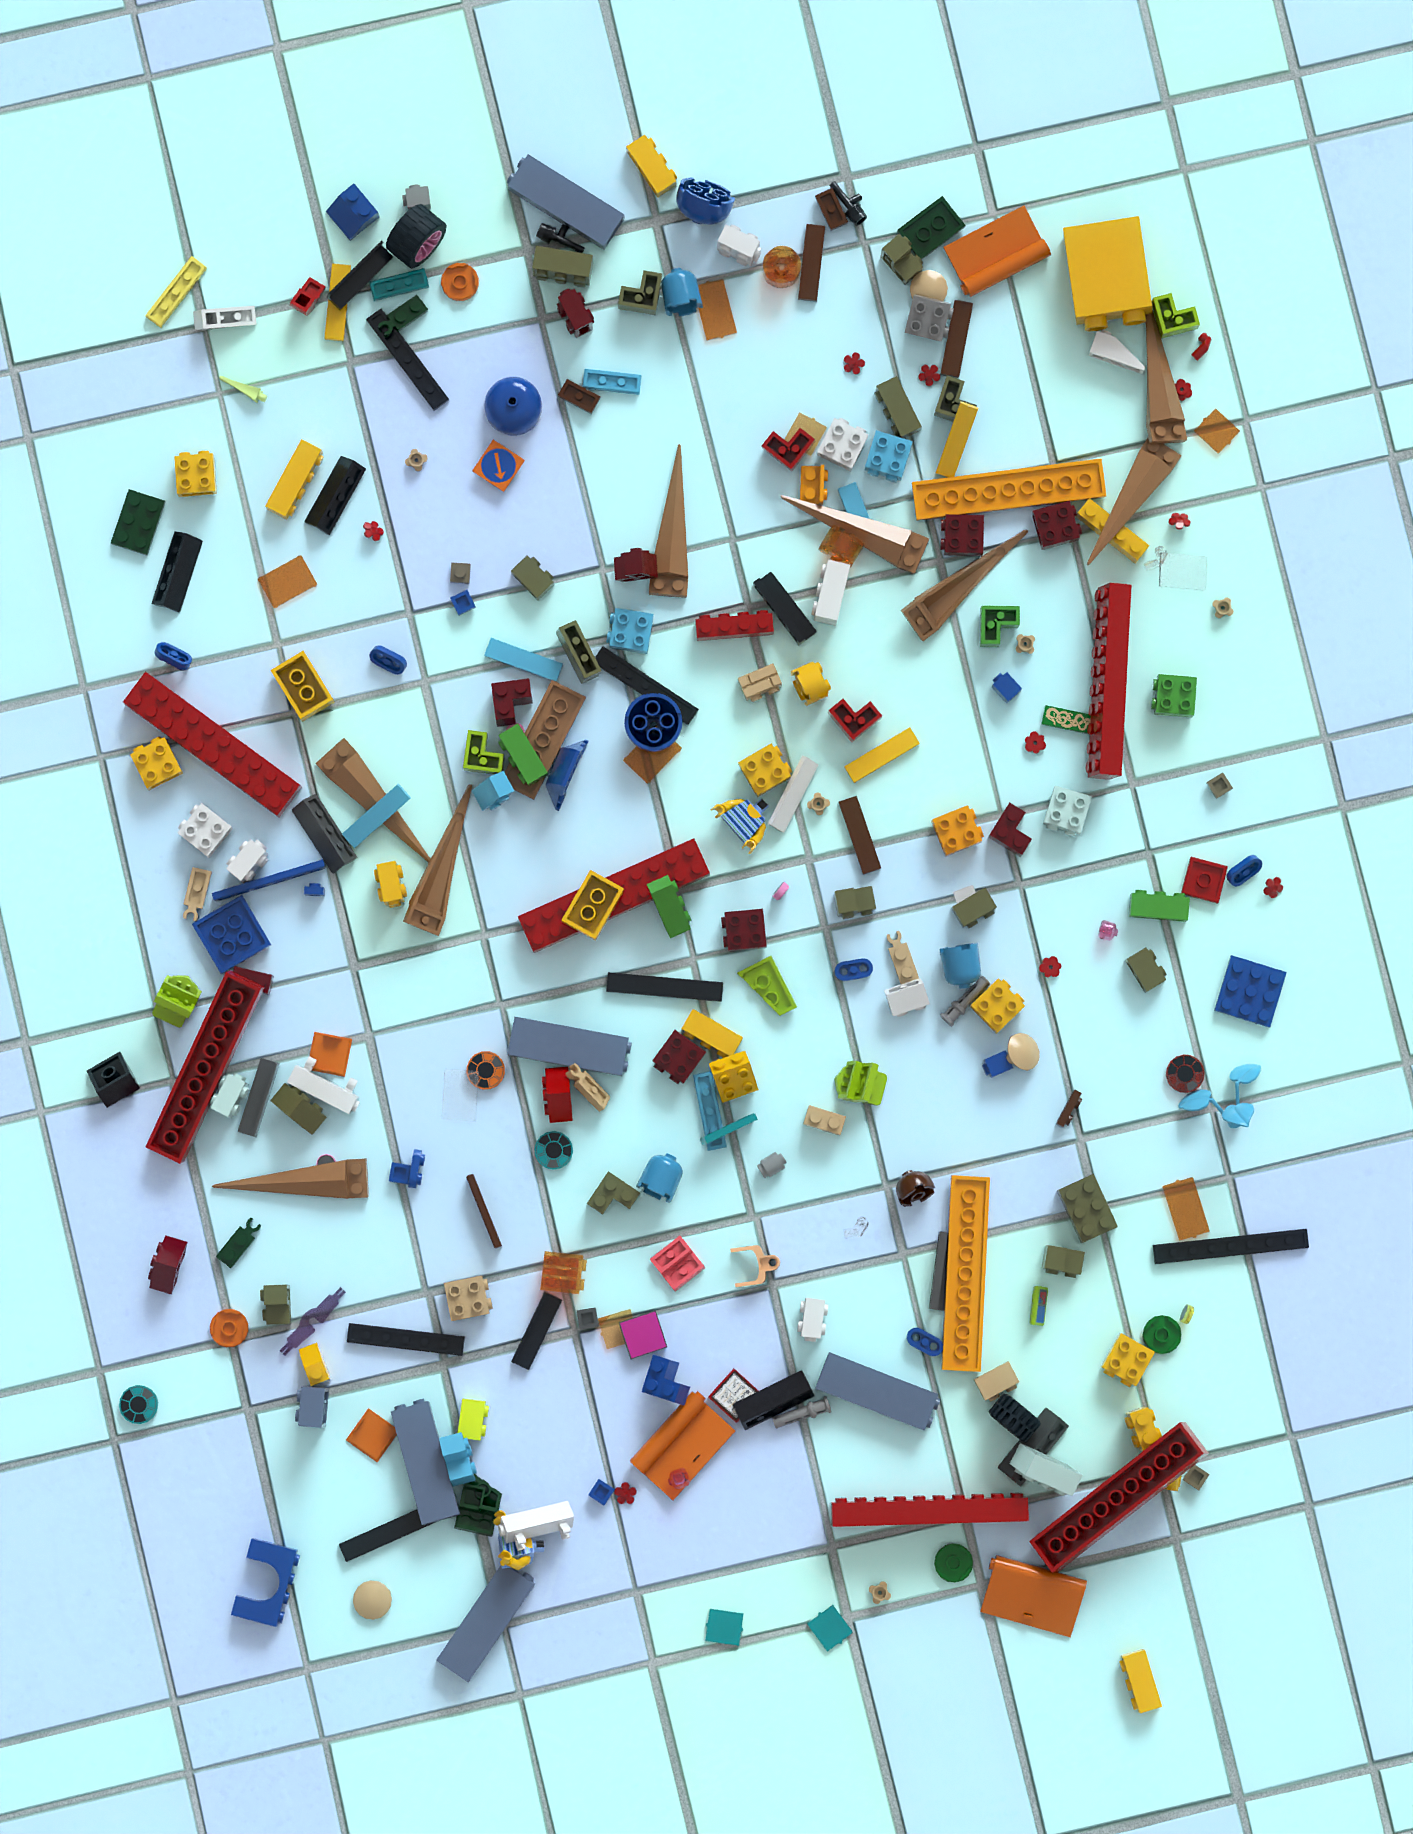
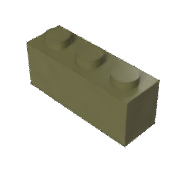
M893 377L877 385L874 394L878 403L882 402L885 408L882 410L886 419H890L893 424L891 426L893 434L904 439L921 431L922 426L898 377Z
M575 620L559 627L556 635L581 684L598 677L602 670L577 621Z

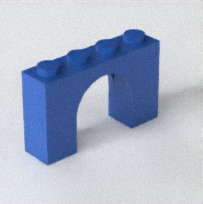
M251 1538L246 1558L268 1563L274 1567L279 1575V1588L276 1594L267 1600H256L236 1595L231 1615L277 1627L278 1623L282 1624L285 1612H282L283 1604L288 1603L290 1593L287 1592L288 1586L293 1584L295 1574L292 1573L293 1567L298 1566L300 1555L297 1554L298 1549Z

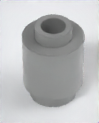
M774 1152L762 1159L757 1167L763 1177L766 1178L768 1176L772 1177L785 1169L784 1164L787 1162L781 1153L777 1154Z

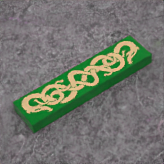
M1045 705L1041 725L1088 734L1087 730L1091 716L1086 713Z

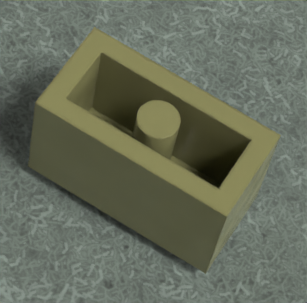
M526 555L511 570V574L538 601L554 586L552 581L554 577L547 570L544 572L539 567L541 564L535 557L530 558Z
M985 887L952 906L951 909L962 928L967 926L969 929L978 924L977 920L984 916L987 919L995 914L994 910L997 906Z
M1147 947L1125 960L1144 993L1166 981L1165 976H1167L1163 967H1158L1155 960L1157 958L1151 949L1148 950Z

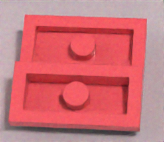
M680 1235L650 1258L651 1262L675 1292L705 1269V1266Z

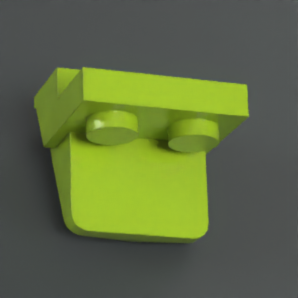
M167 975L153 1001L156 1005L152 1014L180 1028L184 1024L186 1017H190L202 991L198 989L189 976Z
M847 1061L846 1066L834 1078L838 1099L854 1103L863 1102L875 1106L880 1105L887 1082V1075L878 1072L879 1065L873 1062Z

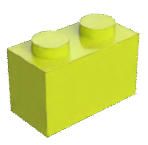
M462 1398L458 1433L462 1432L464 1438L481 1440V1436L485 1437L487 1425H483L484 1417H488L489 1406L486 1405V1401Z

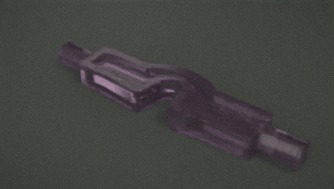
M340 1287L333 1295L329 1294L317 1308L308 1310L302 1316L297 1329L287 1338L288 1342L280 1350L281 1353L286 1356L293 1347L298 1348L304 1340L315 1332V1328H313L309 1320L315 1318L320 1323H323L339 1305L338 1300L346 1291Z

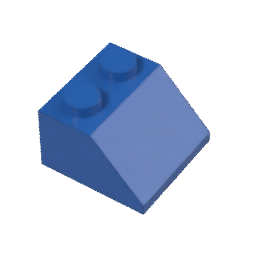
M354 183L343 191L326 210V213L350 241L379 218L378 211Z

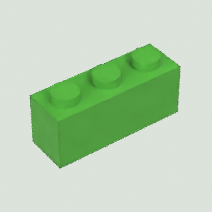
M519 724L498 735L500 740L497 742L503 751L507 750L510 757L507 759L512 767L517 766L520 771L517 775L522 784L527 783L528 786H531L548 775L547 770Z
M666 875L648 883L647 887L669 937L673 938L691 930L689 922L692 920L688 911H684L682 908L685 906L681 895L677 896L676 894L679 889L675 880L671 881L669 876Z
M1135 890V893L1130 894L1129 917L1187 922L1190 897H1185L1184 893H1174V896H1168L1166 892L1154 891V894H1147L1146 890Z

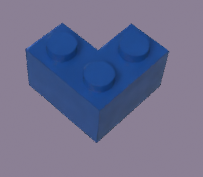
M653 1355L641 1392L685 1405L690 1386L674 1382L679 1362Z

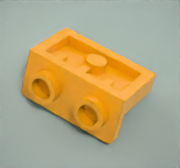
M825 465L801 466L800 500L817 505H823V500H827V489H824V481H828V470H824Z

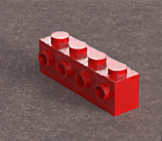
M768 610L756 611V614L750 615L749 612H739L737 616L723 613L713 618L710 615H701L699 619H695L697 641L774 634L772 613H768Z

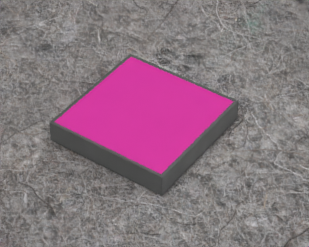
M656 1310L618 1322L630 1359L667 1348Z

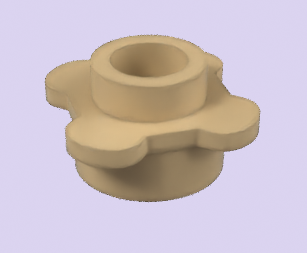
M412 449L409 458L405 460V464L415 468V471H421L424 462H427L428 457L426 454L422 455L417 449Z
M1228 597L1220 601L1214 600L1212 603L1213 607H1215V616L1217 618L1225 615L1231 616L1234 612L1231 608V599Z
M1019 634L1016 637L1018 641L1015 648L1018 653L1027 652L1032 654L1035 650L1033 647L1035 637L1033 635L1023 636Z
M819 792L815 793L814 798L807 803V807L813 809L817 815H822L823 810L830 805V801L822 797Z
M882 1581L879 1585H871L869 1587V1592L872 1593L875 1604L891 1598L886 1582Z

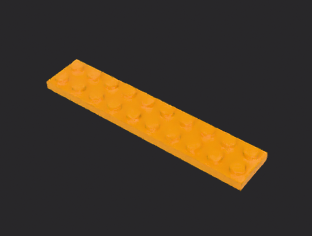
M1102 458L911 483L916 521L943 518L946 514L968 515L1056 504L1066 501L1088 500L1089 498H1104L1107 496Z
M951 1175L941 1370L981 1372L990 1177Z

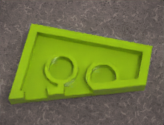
M772 955L737 972L779 1016L798 1007Z

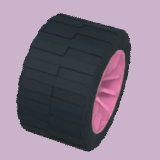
M423 204L415 205L399 219L387 238L386 249L409 268L418 267L439 246L446 233L447 225Z

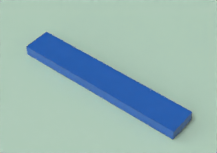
M322 859L212 893L214 901L218 902L326 868L325 862Z

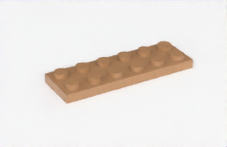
M551 680L524 733L547 772H549L586 699L585 696ZM509 762L505 774L515 791L534 800L546 777L531 786H528L527 783L522 784L517 775L520 771L517 766L513 768Z

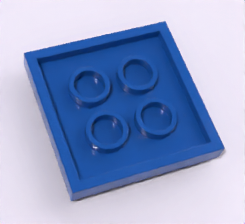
M243 895L192 924L221 974L271 946L270 941Z
M1231 955L1214 1011L1270 1028L1287 972Z

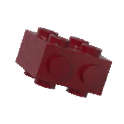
M568 288L560 292V296H558L557 311L561 318H566V327L570 335L574 334L578 338L593 330L594 317L590 309H585V300L581 292L577 293L575 288L572 290Z
M1070 501L1032 511V518L1041 550L1075 542L1080 539L1082 534L1081 526L1079 523L1076 524V508L1074 505H1071Z
M946 514L945 520H941V531H944V539H941L940 550H944V555L982 556L984 515Z
M763 908L724 912L725 917H721L722 929L726 928V936H723L724 948L728 947V952L767 948Z
M674 1030L652 1060L655 1063L653 1067L661 1073L664 1071L669 1073V1079L676 1084L680 1082L684 1084L702 1060L706 1051L677 1030Z

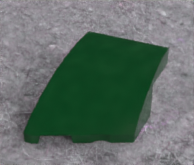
M474 1474L475 1481L463 1485L459 1503L461 1515L456 1516L454 1529L492 1537L495 1526L493 1521L496 1518L494 1514L499 1511L502 1493Z

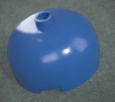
M684 178L681 180L676 194V202L679 210L687 218L697 224L712 225L724 221L729 216L735 198L730 196L731 192L728 189L708 180H705V182H696L694 178Z
M506 377L497 381L491 386L485 398L484 407L489 423L494 429L510 436L522 435L533 429L542 413V401L538 390L531 382L520 377ZM513 399L516 403L512 405L509 403V400Z
M660 693L641 695L629 705L624 720L625 730L631 742L638 748L649 752L665 750L672 746L680 736L682 730L681 711L677 704L666 695ZM652 722L657 723V727L651 728L650 724Z

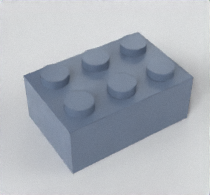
M302 1386L301 1390L297 1391V1402H300V1408L296 1410L295 1422H298V1426L326 1427L328 1387Z

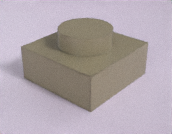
M451 562L450 583L470 584L471 564Z
M1223 772L1206 782L1216 799L1233 789Z
M1194 1465L1187 1471L1182 1480L1199 1491L1210 1474Z

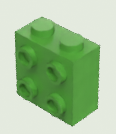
M1158 674L1157 679H1153L1152 688L1156 691L1155 698H1152L1151 709L1154 710V715L1192 718L1195 714L1197 677Z

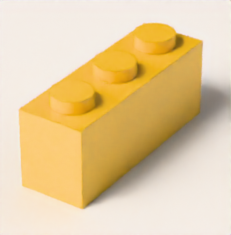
M644 134L627 145L626 152L658 198L677 186V175L673 169L669 170L665 165L667 161L662 153L658 154L655 150L657 146L651 137L648 139Z
M692 1009L681 1028L684 1031V1036L691 1040L695 1037L701 1041V1046L709 1050L711 1047L716 1049V1054L722 1058L733 1055L743 1039L742 1036L695 1009Z
M1145 1649L1121 1655L1122 1660L1119 1663L1122 1672L1126 1671L1128 1677L1125 1683L1128 1691H1132L1134 1697L1131 1698L1133 1709H1137L1139 1713H1144L1162 1707Z

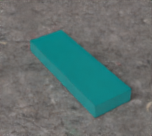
M425 268L369 282L374 301L429 288Z
M754 1113L701 1137L700 1141L702 1145L710 1143L758 1120L757 1116Z

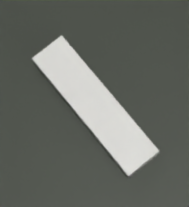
M802 755L768 822L770 826L780 832H785L818 767V764L808 757Z

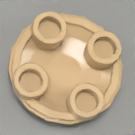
M921 271L911 281L910 293L912 299L914 294L944 301L947 296V282L936 271Z
M1024 1033L1012 1035L1009 1039L1006 1058L1009 1063L1028 1071L1038 1064L1040 1051L1032 1037Z
M366 1581L357 1587L354 1593V1608L360 1616L366 1619L374 1620L381 1618L391 1607V1592L386 1585L379 1581Z

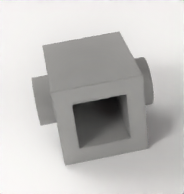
M415 184L405 189L406 195H402L403 205L407 206L408 210L418 204H423L426 208L431 209L428 186L420 187V185Z

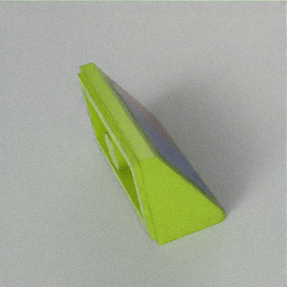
M1033 1287L1030 1325L1044 1326L1048 1296L1047 1287Z

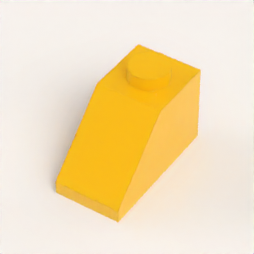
M317 1342L299 1349L311 1386L331 1379Z

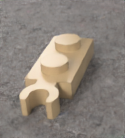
M192 867L183 903L188 906V909L183 913L184 919H187L189 913H193V921L196 922L198 920L197 908L203 909L212 871Z
M896 931L898 936L896 940H892L890 934H887V941L893 945V947L888 948L899 982L904 984L919 979L907 942L901 944V933Z
M576 1063L569 1066L571 1070L566 1072V1076L575 1081L573 1086L599 1112L604 1110L610 1099L608 1093L586 1071L581 1072L580 1067Z

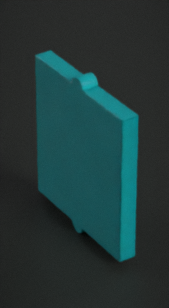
M831 1605L822 1613L819 1612L817 1617L807 1623L827 1652L838 1643L842 1644V1640L853 1633L834 1605Z
M710 1609L708 1623H706L705 1641L739 1646L741 1632L743 1631L744 1613Z

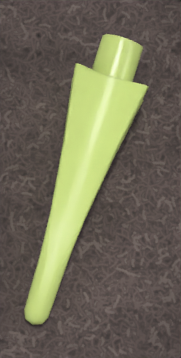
M224 376L219 377L221 381L236 388L256 403H258V400L264 403L267 400L268 396L263 394L261 388L246 385Z

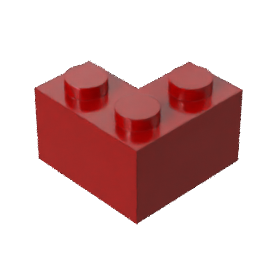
M799 428L789 442L772 431L761 447L792 472L816 441L807 432Z
M844 698L828 710L829 716L851 742L855 741L882 719V714L871 701L856 713Z
M568 1067L545 1068L546 1076L542 1077L543 1088H546L543 1090V1101L548 1103L544 1104L545 1115H549L550 1123L573 1121L570 1079L566 1076V1072L569 1071Z

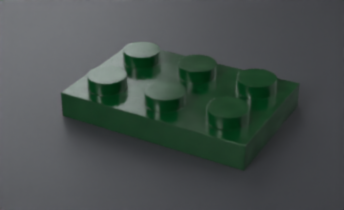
M941 196L900 227L897 232L902 237L906 236L912 244V252L923 260L964 229L966 225L945 198Z
M128 489L111 544L148 556L166 501Z

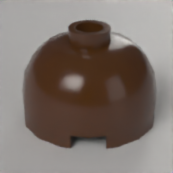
M909 1170L904 1172L896 1185V1193L902 1206H912L911 1202L919 1199L920 1202H923L935 1193L933 1190L935 1186L926 1173Z

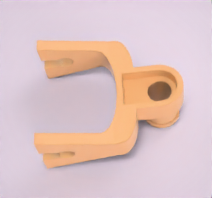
M759 1245L731 1248V1252L754 1251L759 1266L758 1278L755 1281L735 1283V1287L763 1284L766 1280V1271L779 1268V1257L776 1255L764 1256L763 1250ZM771 1259H775V1266H771V1264H769Z

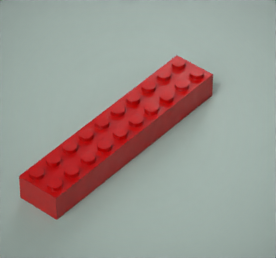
M1110 582L1098 587L1095 592L1097 608L1094 611L1096 626L1093 630L1095 645L1092 649L1094 664L1091 668V677H1093V683L1090 687L1092 701L1089 706L1091 720L1087 730L1090 735L1086 749L1087 754H1089L1085 767L1086 773H1088L1087 778L1110 780L1122 776L1131 584Z
M146 671L123 701L125 706L278 818H280L302 788L299 783Z
M695 838L605 877L624 888V892L608 920L653 901L647 884L666 875L669 876L671 881L675 880L678 889L710 876ZM578 890L518 916L533 953L580 933L561 921Z
M231 970L225 973L149 1137L146 1148L179 1164L185 1161L209 1110L210 1101L219 1088V1083L227 1071L264 991V986Z
M1179 1422L1029 1542L1052 1573L1059 1572L1209 1454L1187 1423Z
M991 1493V1497H984V1494H971V1498H965L963 1494H953L952 1498H945L944 1495H932V1499H926L924 1495H915L913 1499H906L905 1496H893V1500H886L885 1496L874 1497V1500L867 1501L866 1497H854V1501H847V1498H835V1502H831L832 1527L1029 1521L1028 1497L1023 1496V1493H1010V1497H1004L1002 1493Z

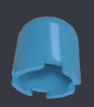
M675 268L663 278L661 286L666 315L672 316V313H678L679 317L696 313V308L698 307L703 308L697 279L693 273L681 268Z
M978 943L939 949L944 976L949 984L959 985V989L971 987L970 983L976 982L980 978L981 967Z
M668 1153L665 1156L655 1155L651 1157L636 1187L639 1189L643 1187L645 1188L644 1193L658 1200L661 1197L667 1198L666 1202L671 1203L683 1174L681 1165L676 1162L677 1158Z

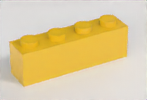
M302 439L300 440L265 505L267 510L286 520L289 516H293L297 508L295 506L297 500H301L306 492L304 487L307 482L310 483L312 481L316 465L319 467L323 461L322 449Z
M1089 498L1075 517L1100 536L1110 514ZM1125 526L1109 542V544L1135 564L1150 546Z

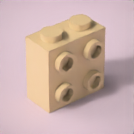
M483 1275L444 1283L451 1321L490 1314L493 1306L491 1298H487L486 1295L489 1285L487 1279H483Z

